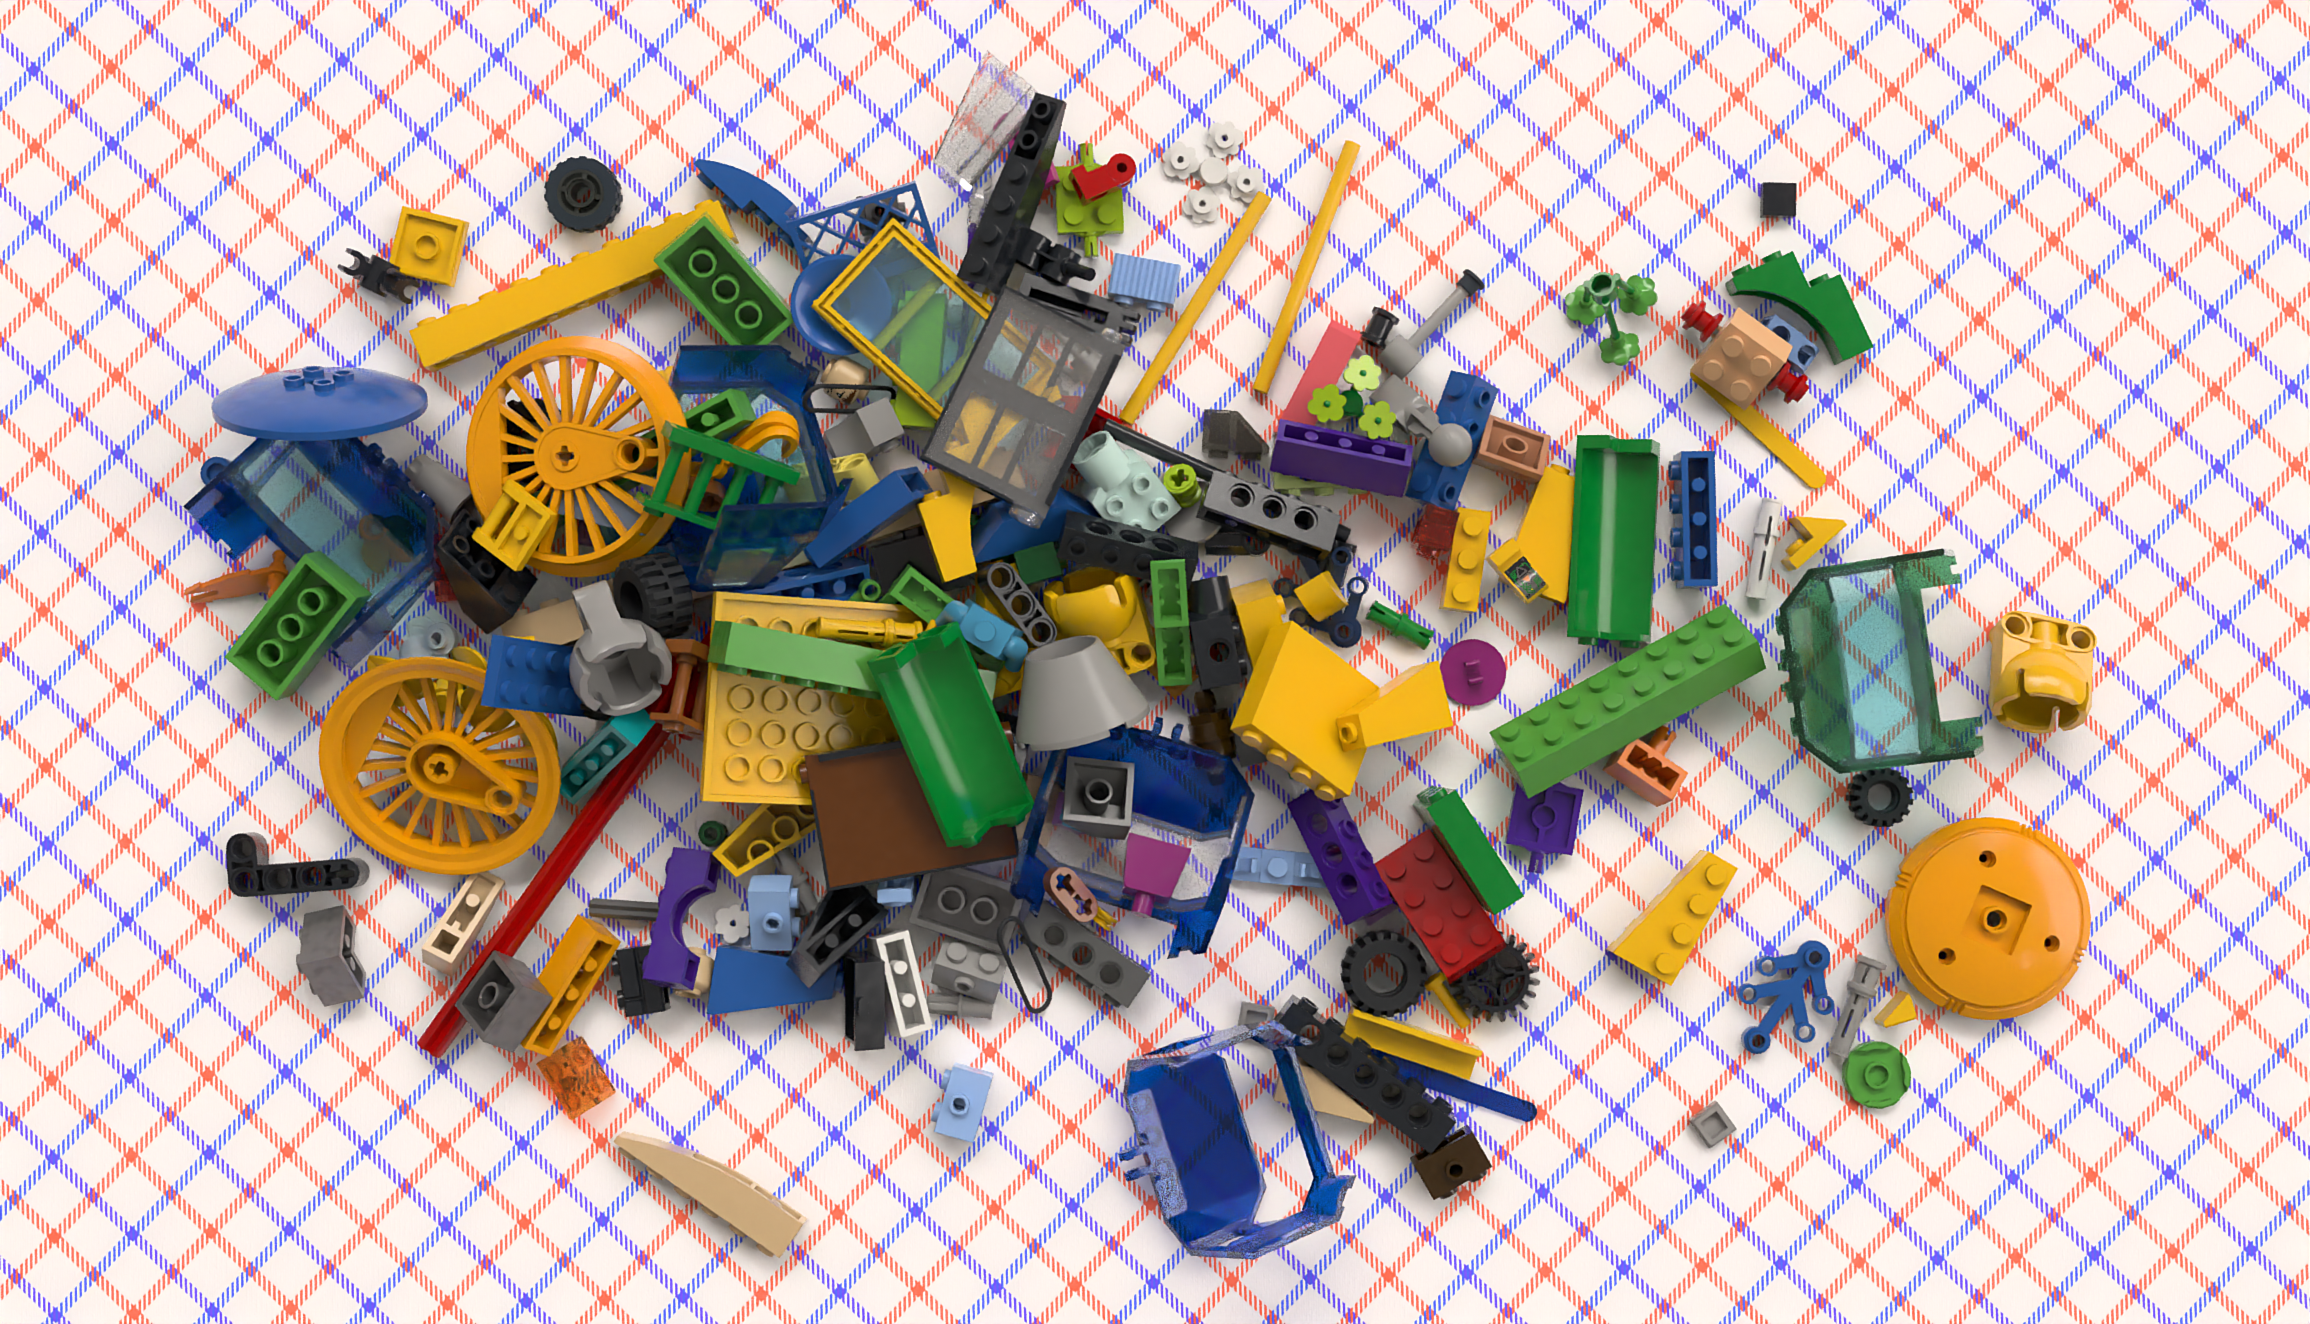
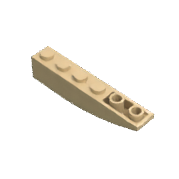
M626 1131L619 1134L613 1141L620 1146L618 1151L630 1160H635L636 1158L647 1165L646 1171L657 1179L662 1180L665 1178L675 1185L673 1189L679 1195L686 1199L693 1197L702 1204L701 1209L713 1218H718L719 1216L730 1223L728 1227L731 1231L740 1237L745 1238L747 1235L756 1241V1247L769 1257L776 1255L780 1258L808 1219L752 1179L698 1152L660 1139Z

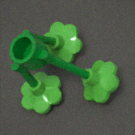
M1599 272L1594 274L1589 281H1584L1583 285H1579L1575 292L1566 295L1564 301L1568 307L1566 314L1571 321H1580L1582 325L1589 326L1594 323L1595 318L1606 315L1611 335L1610 338L1602 340L1599 345L1602 352L1601 359L1604 363L1614 362L1618 366H1623L1629 362L1630 358H1635L1640 354L1638 336L1634 333L1626 334L1623 331H1618L1611 303L1618 296L1621 300L1620 309L1624 313L1629 314L1633 312L1637 316H1643L1647 313L1648 308L1655 305L1658 300V295L1654 291L1655 282L1651 278L1646 277L1642 279L1638 275L1630 276L1627 282L1621 279L1619 273H1615L1612 276L1607 272Z

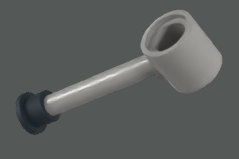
M1469 269L1463 271L1464 276L1456 283L1457 288L1408 340L1400 334L1397 335L1377 357L1390 372L1401 380L1424 357L1418 351V348L1467 296L1472 297L1478 289L1483 290L1485 288L1482 280Z

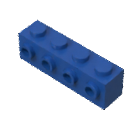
M1451 370L1435 414L1438 415L1441 425L1454 423L1468 431L1472 439L1471 454L1464 463L1455 467H1445L1433 460L1429 453V440L1425 439L1404 496L1426 508L1453 514L1499 391L1498 388L1477 375Z
M1681 451L1673 455V461H1669L1668 464L1669 480L1674 481V494L1669 496V512L1674 514L1675 528L1670 529L1669 536L1670 546L1675 548V561L1671 562L1670 576L1672 581H1676V589L1712 588L1718 586L1715 451Z

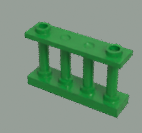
M665 420L661 434L670 440L668 445L671 449L652 496L639 491L636 494L635 498L644 505L643 511L657 517H663L664 513L739 538V544L753 550H758L759 546L771 550L773 543L766 536L762 535L761 531L779 486L783 487L785 482L796 486L801 473L788 464ZM692 448L702 452L700 457L703 458L686 504L682 507L665 500L684 452L688 453L689 449ZM723 459L734 463L732 468L735 471L717 517L713 518L699 513L698 509L715 466L720 464ZM753 471L765 475L764 480L766 484L748 529L729 522L748 475L752 476Z

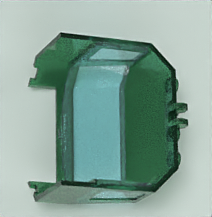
M1942 548L1811 568L1806 571L1779 607L1780 615L1775 616V625L1778 636L1783 635L1785 649L1780 650L1781 663H1777L1778 671H1788L1790 681L1780 684L1781 692H1786L1787 702L1793 703L1795 717H1790L1793 737H1798L1799 744L1838 774L1974 758L1984 752L1983 736H1976V727L1983 726L1982 716L1941 721L1921 589L1962 583L1960 573L1953 574L1951 565H1957L1954 549Z

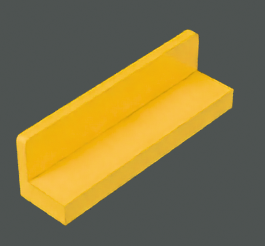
M1354 1005L1350 1006L1344 1025L1346 1028L1344 1032L1353 1039L1357 1036L1362 1038L1374 1049L1470 1080L1477 1057L1481 1058L1483 1052L1478 1046L1391 1017L1387 1018L1384 1015H1380V1017L1373 1016L1372 1013L1364 1012Z

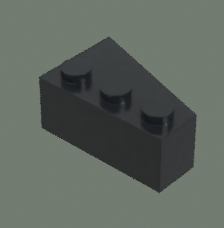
M864 885L828 892L826 888L786 965L810 988L878 927L889 911L881 903L877 902V898Z

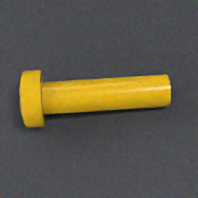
M1437 972L1431 975L1428 981L1425 980V990L1427 992L1433 991L1460 1029H1464L1472 1021L1444 985L1445 977L1443 974Z

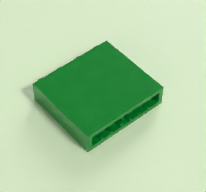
M1431 785L1416 795L1419 801L1414 803L1413 807L1426 827L1431 830L1484 910L1496 915L1524 897L1456 789Z

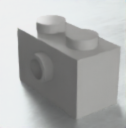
M945 935L934 965L930 983L994 1004L1004 978L1007 963L1003 954Z

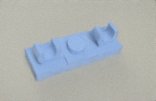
M1228 846L1226 879L1326 888L1310 853Z

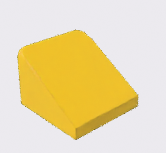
M1904 991L1897 992L1874 1018L1875 1023L1888 1028L1914 1020L1917 1015L1910 994Z

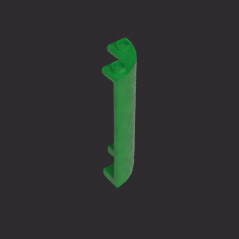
M1577 435L1567 637L1578 638V645L1597 646L1598 640L1620 641V648L1638 649L1640 648V642L1651 643L1660 443L1653 439H1618L1612 435Z
M958 621L921 632L917 634V639H913L906 644L899 642L876 655L867 664L947 847L962 845L963 848H969L981 842V837L992 826L1006 824L1007 827H1013L1024 822L1025 816L1035 807V803Z

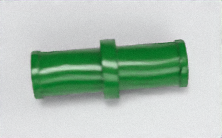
M1376 600L1369 608L1370 612L1365 617L1366 620H1370L1389 630L1391 636L1395 638L1400 636L1419 646L1422 650L1427 648L1431 641L1429 638H1432L1434 635L1433 630H1429L1408 619V614L1404 612L1399 614L1378 603Z

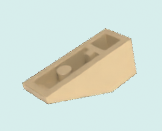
M487 871L470 874L422 946V962L453 978L471 950L505 885V880Z
M1290 1054V1058H1281L1272 1095L1274 1101L1373 1124L1374 1116L1368 1109L1296 1054Z

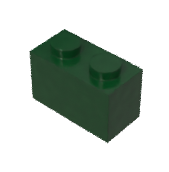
M1053 541L1014 552L1020 577L1027 587L1064 577L1062 569L1068 568L1067 560L1057 557V548Z

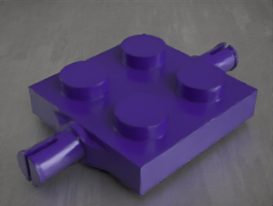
M1515 780L1504 843L1522 846L1531 852L1528 872L1542 874L1544 854L1560 853L1573 855L1584 789L1568 787L1558 782L1528 799Z

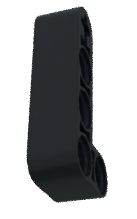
M257 832L235 834L228 840L226 845L228 884L232 893L238 897L350 889L365 884L370 874L368 864L361 858L355 857L269 864L267 841L263 835ZM245 839L249 840L252 844V852L249 856L245 855L242 851V843ZM314 867L318 868L322 874V879L318 885L311 879V871ZM281 870L285 871L288 875V883L285 887L281 886L277 879L278 873ZM354 870L355 874L354 877L336 878V871ZM247 873H250L255 881L251 890L244 883V877Z

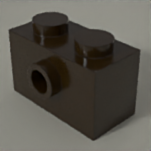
M1468 1125L1445 1137L1432 1154L1424 1149L1410 1157L1412 1164L1433 1200L1439 1197L1440 1199L1449 1198L1458 1191V1186L1467 1181L1472 1183L1482 1179L1487 1174L1486 1170L1493 1167Z

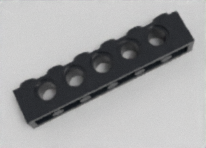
M1292 994L1268 1025L1269 1035L1432 1154L1456 1124L1452 1105L1440 1096L1434 1099L1426 1093L1427 1088L1415 1077L1410 1076L1407 1079L1398 1072L1400 1069L1398 1065L1388 1057L1384 1056L1382 1059L1371 1052L1373 1048L1365 1040L1358 1036L1355 1039L1344 1032L1346 1028L1338 1020L1331 1016L1328 1019L1317 1012L1319 1008L1311 1000L1304 996L1299 999ZM1307 1025H1314L1319 1029V1032L1316 1036L1308 1038L1301 1034V1030ZM1334 1045H1341L1346 1049V1052L1341 1057H1332L1328 1054V1050ZM1361 1065H1368L1373 1069L1372 1073L1367 1077H1359L1355 1074V1070ZM1388 1085H1395L1400 1088L1399 1093L1393 1097L1383 1095L1382 1090ZM1415 1105H1422L1427 1108L1422 1116L1415 1117L1409 1114L1410 1109Z

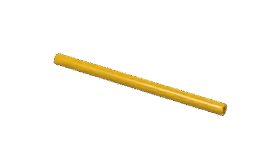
M1345 140L1252 389L1259 393L1267 395L1359 153L1361 146L1353 141Z
M1260 191L1257 192L1119 414L1118 418L1132 426L1266 211L1272 201L1266 194Z

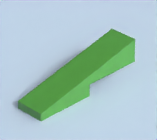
M1185 559L1150 561L1159 686L1192 685Z
M909 564L888 590L890 595L928 624L930 620H935L948 603L955 601ZM966 640L973 659L989 671L1000 672L1005 665V661L995 658Z

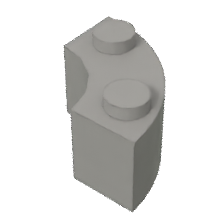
M886 396L856 410L852 416L824 431L823 440L832 458L864 453L870 459L880 452L884 454L901 445L899 439L905 432Z

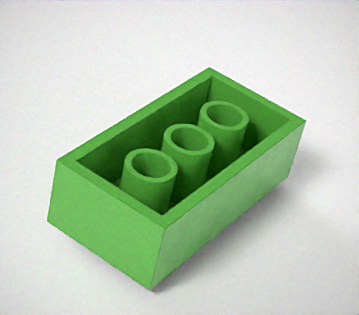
M707 211L654 257L653 261L745 363L794 322L790 305Z
M322 551L304 554L225 655V658L276 701L292 696L371 597L372 593Z

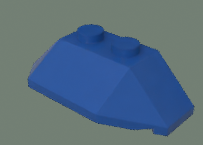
M1061 487L1043 520L1001 499L988 502L971 531V547L975 562L980 563L1052 541L1057 542L1067 509L1099 518L1102 517L1088 501ZM1038 489L1029 491L1027 493L1035 496Z

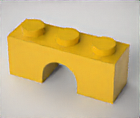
M1457 507L1454 510L1449 538L1450 556L1447 571L1443 578L1439 609L1469 614L1477 612L1492 512Z

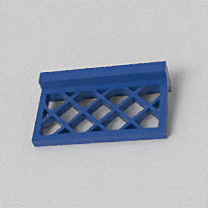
M914 180L786 220L802 269L804 270L809 265L814 252L822 256L832 255L817 247L825 231L842 239L835 254L842 252L846 242L863 250L878 232L883 229L881 226L889 211L906 219L903 225L906 230L910 222L924 228L927 239L920 242L941 261L916 181ZM911 191L915 204L909 215L892 206L897 195ZM890 198L888 204L885 203V202H883V201H881V200ZM875 203L885 208L877 225L860 216L865 205ZM858 208L856 214L853 213V212H851V211H849V210ZM917 210L921 221L913 217ZM842 213L852 218L845 235L828 227L833 215ZM826 218L823 224L817 221ZM857 221L874 229L866 245L849 237ZM810 223L820 228L813 245L799 238L797 226ZM896 240L890 251L880 253L871 263L884 279L924 266L904 247L897 249L899 243ZM803 246L810 249L807 257L805 255Z

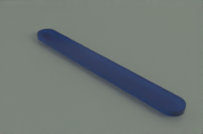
M1380 1050L1372 1051L1380 1059L1384 1056L1391 1059L1400 1068L1398 1071L1407 1079L1410 1076L1415 1077L1428 1089L1525 1122L1534 1120L1537 1115V1108L1530 1101Z

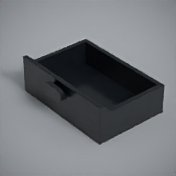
M921 526L903 531V538L872 545L870 548L883 596L908 564L944 592L971 585L969 574L945 583L941 582Z
M869 951L849 952L844 956L845 1039L854 1045V1051L885 1049V961Z

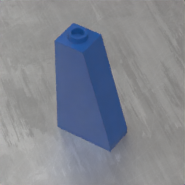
M917 466L895 470L803 537L800 541L805 547L804 554L818 568L832 565L915 509L917 504L923 502L924 495L934 491Z
M722 944L717 946L706 1014L716 1015L833 999L837 991L842 992L845 972L840 971L841 962H838L814 985L808 988L786 965L790 954L751 950V948Z

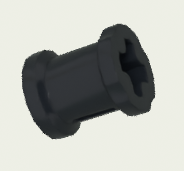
M1374 306L1371 311L1373 316L1365 331L1360 332L1362 334L1360 339L1372 347L1384 350L1387 346L1385 340L1393 325H1398L1400 319L1387 310Z

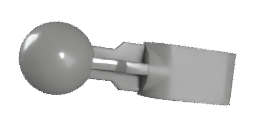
M1392 374L1368 397L1373 405L1377 401L1387 402L1390 406V412L1396 415V421L1393 424L1406 435L1412 433L1417 438L1425 437L1429 440V453L1438 464L1445 467H1455L1464 463L1470 456L1472 439L1468 431L1454 423L1441 425L1438 415L1433 412L1425 399L1395 374Z

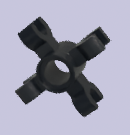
M346 248L345 252L354 257V263L350 267L338 264L337 268L341 272L353 276L354 279L359 281L358 285L384 298L390 295L406 304L412 303L413 300L404 295V289L408 285L419 288L420 283L406 277L404 273L400 272V267L372 254L371 258L357 250Z

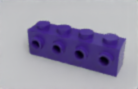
M1280 419L1269 471L1287 476L1292 475L1311 479L1317 482L1346 486L1351 489L1380 493L1385 496L1403 498L1411 468L1413 446L1377 438L1370 439L1368 436Z

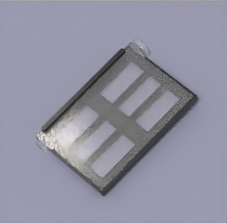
M1003 285L919 460L1011 504L1012 507L1008 514L1012 518L1027 526L1039 529L1126 348L1125 345L1120 343L1123 338L1122 335L1109 328H1104L1101 334Z

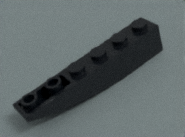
M1037 92L1033 97L956 275L972 290L997 298L1002 286L1007 284L1031 227L1045 187L1067 105L1063 100Z

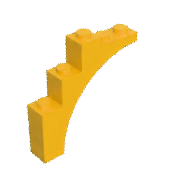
M1046 383L1027 389L1028 392L1038 397L1046 398L1052 404L1061 399L1057 386L1045 389ZM971 392L957 419L965 445L961 446L959 440L945 444L942 451L971 464L999 404L992 406L991 400ZM1007 408L1004 409L977 466L978 469H983L997 444L1025 417ZM938 469L947 494L942 496L940 490L926 494L922 499L923 502L915 507L941 582L945 583L977 572L971 547L970 515L976 487Z

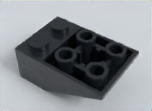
M464 508L434 548L462 612L488 635L515 615L538 578L526 566H524L522 571H514L472 538V535L477 527H482V524Z

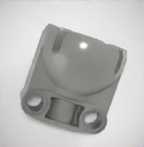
M606 580L573 590L572 595L584 634L576 642L570 655L569 671L571 685L581 702L594 711L600 708L604 714L614 716L634 713L652 704L662 693L660 684L667 686L672 677V655L661 635L639 620L621 618Z

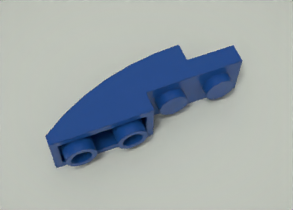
M697 159L694 162V165L700 171L696 177L710 190L716 186L724 194L721 200L734 213L740 209L748 216L757 207L754 213L768 227L773 222L782 231L778 236L790 248L794 249L795 246L786 220H790L798 209L791 200L764 180L734 166L703 159ZM797 226L799 238L812 244L811 238Z

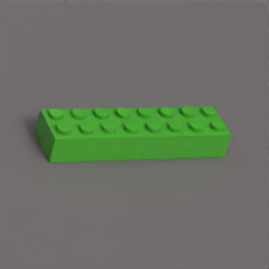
M1724 603L1489 733L1501 761L1529 799L1765 670L1766 665L1758 640Z
M715 620L707 662L717 663V671L747 675V670L750 669L752 670L751 677L781 682V676L783 675L785 676L784 683L814 688L815 682H818L817 689L848 694V689L851 688L850 695L881 700L880 691L867 662L883 652V650L736 622ZM978 669L991 702H993L998 672Z

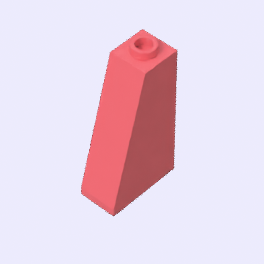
M1333 319L1331 320L1280 419L1315 426L1318 420L1317 415L1311 414L1307 408L1308 402L1314 398L1312 395L1314 389H1324L1328 384H1337L1362 334ZM1279 422L1273 432V436L1275 437L1277 434Z

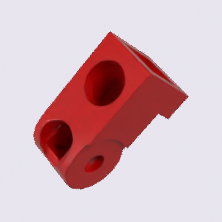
M1119 153L1112 156L1107 164L1087 172L1084 164L1073 168L1068 177L1082 206H1086L1129 185L1136 173V164L1131 156Z

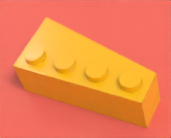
M1699 850L1671 880V883L1654 897L1649 903L1650 905L1636 919L1634 918L1625 928L1626 930L1615 941L1613 940L1606 950L1672 986L1738 868L1709 851Z

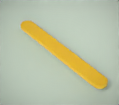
M1690 369L1691 379L1810 488L1818 489L1825 484V473L1752 405L1743 410L1692 373Z

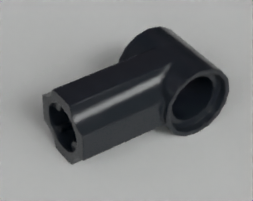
M1221 527L1213 537L1205 541V556L1260 557L1268 551L1271 544L1265 542V546L1262 549L1252 550L1247 545L1246 535Z

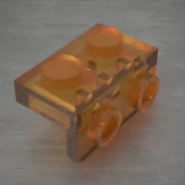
M582 1036L559 1048L550 1057H546L536 1063L571 1121L616 1093L614 1086Z

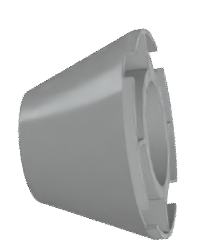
M1085 635L1066 638L1043 645L1026 655L1015 738L1019 748L1023 749L1025 748L1024 744H1030L1032 751H1052L1076 747L1110 737L1109 729L1123 723L1126 729L1134 726L1149 714L1150 707L1148 700L1099 637Z

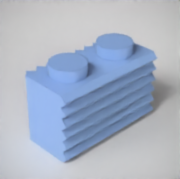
M1115 253L1108 287V297L1114 298L1113 301L1119 302L1122 306L1131 307L1133 302L1147 304V310L1165 313L1166 308H1174L1181 265Z

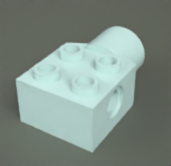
M1096 432L1081 442L1072 464L1085 479L1080 492L1103 519L1155 531L1182 509L1146 461L1132 448L1122 450L1109 432Z

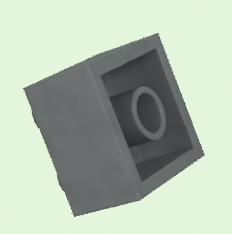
M494 950L455 1006L483 1042L514 1053L553 997L524 962Z

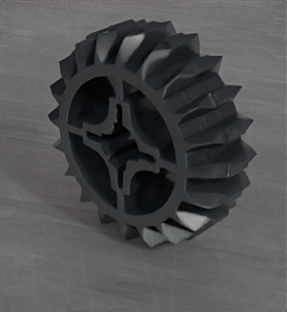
M1512 934L1507 937L1505 941L1506 948L1503 950L1513 955L1519 965L1518 967H1501L1498 958L1494 955L1484 961L1480 971L1467 976V972L1449 984L1451 988H1461L1453 994V998L1461 1000L1466 997L1461 1008L1467 1011L1474 1005L1472 1016L1476 1019L1480 1017L1483 1010L1485 1011L1484 1017L1487 1022L1492 1021L1494 1012L1497 1013L1499 1021L1504 1022L1506 1019L1505 1010H1508L1512 1017L1515 1018L1518 1016V1012L1514 1006L1519 1004L1526 1010L1529 1005L1522 1000L1524 996L1536 997V993L1529 990L1528 987L1529 985L1537 986L1540 984V980L1530 977V974L1539 971V966L1527 965V963L1535 958V955L1532 952L1522 955L1527 947V944L1524 942H1520L1514 948L1516 936ZM1492 965L1497 972L1504 973L1496 979V987L1492 985L1493 983L1490 980L1486 981L1483 979L1491 975ZM1516 977H1520L1515 992L1504 1000L1505 985L1509 981L1515 980ZM1469 986H1487L1490 995L1493 997V1003H1486L1476 999L1471 993Z

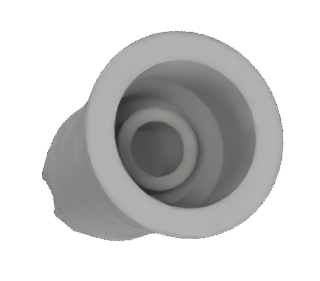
M421 454L407 466L404 477L414 486V490L422 495L444 517L449 525L453 523L464 508L471 515L477 510L469 483L449 471L440 462H435L427 455Z

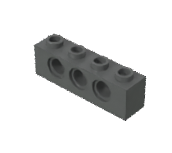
M1043 896L1038 899L1023 921L1035 951L1040 947L1050 954L1047 959L1052 964L1062 970L1067 966L1077 973L1075 979L1087 988L1091 989L1095 985L1105 992L1102 998L1116 1008H1119L1121 1004L1128 1008L1151 976V971L1080 922L1070 920L1060 908ZM1057 926L1062 929L1064 940L1061 943L1052 944L1047 941L1045 932L1049 927ZM1019 927L1017 932L1022 935L1019 940L1027 946ZM1077 946H1087L1091 950L1092 958L1090 961L1079 963L1074 959L1073 950ZM1106 965H1114L1118 968L1120 976L1114 982H1106L1100 975L1101 969Z

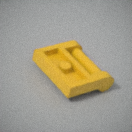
M507 479L502 487L503 494L482 527L476 528L472 538L514 571H522L557 514L525 491L522 485ZM516 500L519 505L498 538L495 539L493 534Z

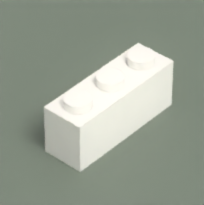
M896 929L866 938L869 952L885 961V1016L890 1036L903 1038L933 1029L909 931Z

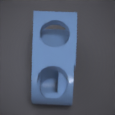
M1776 314L1764 317L1761 324L1793 346L1787 362L1791 364L1790 369L1804 374L1818 354L1819 348L1809 341L1805 335Z

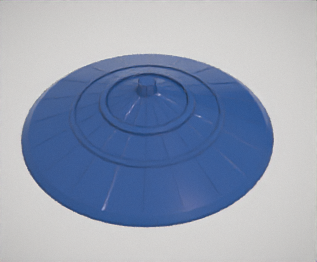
M832 254L813 261L800 273L791 292L790 308L797 330L810 345L832 355H852L860 351L814 311L811 306L813 301L818 299L856 258L853 255ZM870 264L831 307L865 338L872 342L889 324L892 313V298L885 279Z

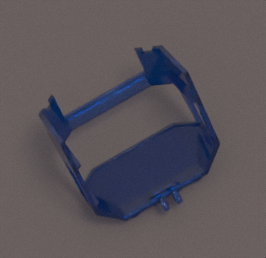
M1275 1020L1249 1023L1183 1038L1127 1060L1123 1096L1139 1145L1122 1150L1117 1154L1120 1161H1129L1136 1156L1143 1155L1146 1165L1132 1168L1124 1173L1126 1181H1133L1149 1174L1164 1223L1190 1256L1255 1260L1339 1222L1345 1208L1342 1204L1348 1189H1352L1357 1175H1335L1294 1047L1306 1046L1313 1042L1288 1031L1284 1025ZM1247 1039H1252L1273 1052L1313 1175L1302 1211L1284 1219L1253 1224L1267 1186L1226 1059L1215 1053ZM1241 1237L1230 1242L1227 1246H1218L1234 1238Z

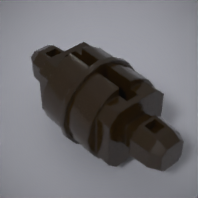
M1211 689L1195 692L1194 705L1198 712L1187 716L1190 736L1189 743L1192 746L1197 766L1209 765L1207 772L1210 781L1213 784H1222L1228 782L1230 778L1229 765L1226 762L1236 758L1235 733L1230 730L1232 723L1230 716H1228L1227 708L1215 709L1217 703L1214 693Z

